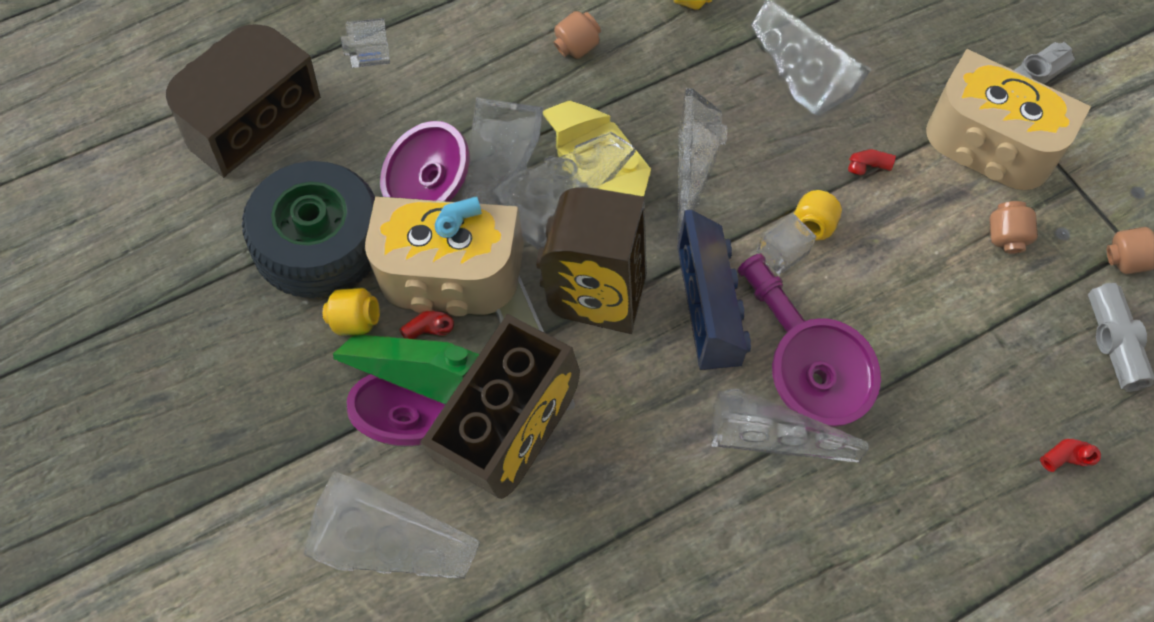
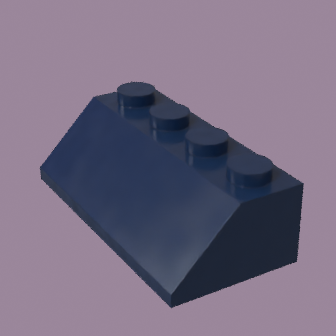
M685 210L677 249L699 370L742 366L746 353L751 351V339L749 332L743 331L744 305L742 299L737 300L735 289L738 288V276L736 269H731L729 259L732 256L730 239L724 238L722 225L693 210Z

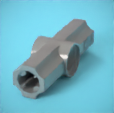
M1054 42L1040 53L1028 55L1014 71L1045 84L1072 65L1075 60L1072 48L1065 42Z
M1106 283L1100 287L1093 288L1089 292L1088 297L1098 322L1096 331L1097 345L1102 353L1109 354L1121 389H1125L1126 392H1133L1152 386L1154 384V373L1144 349L1147 343V332L1144 324L1140 320H1133L1123 290L1117 283Z

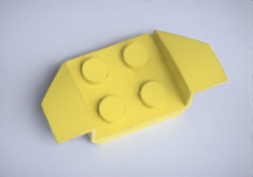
M567 101L542 111L543 116L556 131V149L559 159L580 187L644 196L648 179L651 175V168L614 122H610L611 116L573 101Z

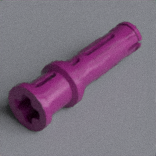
M762 253L753 255L738 267L737 273L739 276L747 279L755 290V298L761 302L765 301L780 324L788 332L805 320L782 290V279L779 276L775 277L766 265L765 256Z

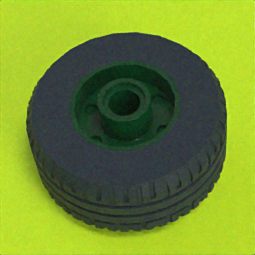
M307 161L294 163L266 177L251 193L242 216L243 236L259 273L270 285L278 290L303 298L327 297L335 290L349 289L362 281V278H365L368 272L372 270L365 250L367 232L375 201L372 189L357 173L344 166L330 162Z

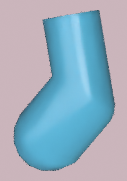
M477 196L445 205L435 222L437 234L443 238H451L458 232L465 218L482 214Z

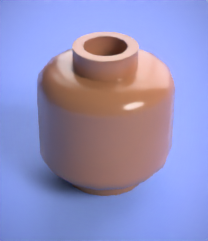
M574 11L555 26L554 32L557 39L553 43L564 57L569 54L575 59H580L599 44L601 29L588 12L583 14L579 11Z
M1022 201L999 204L997 206L998 209L993 211L989 218L991 242L997 247L1004 248L1005 253L1025 252L1026 246L1033 244L1038 238L1036 212L1032 208L1026 207V203Z
M1148 227L1117 232L1113 237L1112 245L1107 246V257L1110 265H1117L1121 273L1128 275L1154 270V232Z

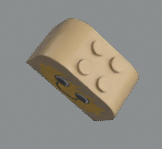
M966 49L927 123L926 133L929 142L939 153L960 165L967 166L987 176L989 179L998 181L1008 187L1030 190L1041 186L1049 178L1074 141L1091 106Z
M375 196L365 250L380 290L391 304L404 309H412L418 313L439 311L448 312L454 316H465L466 314L484 315L496 312V310L506 305L512 299L517 289L524 246L517 206L480 204L482 214L465 218L454 236L443 238L437 234L435 222L443 207L454 202Z

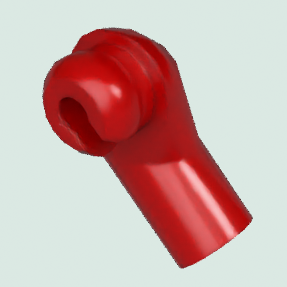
M874 149L853 153L849 158L851 162L848 166V171L857 175H864L867 165L891 171L896 155Z
M424 311L399 328V331L404 339H416L423 333L445 336L453 330L454 321L446 313Z
M1064 439L1041 456L1040 462L1050 472H1054L1065 462L1079 466H1094L1100 461L1101 452L1098 447L1087 442Z

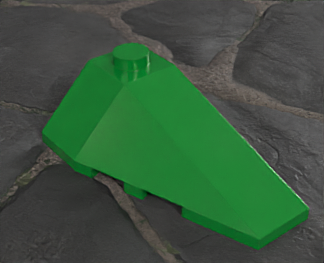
M353 335L333 353L334 360L445 405L479 356L478 353L449 342L370 335Z

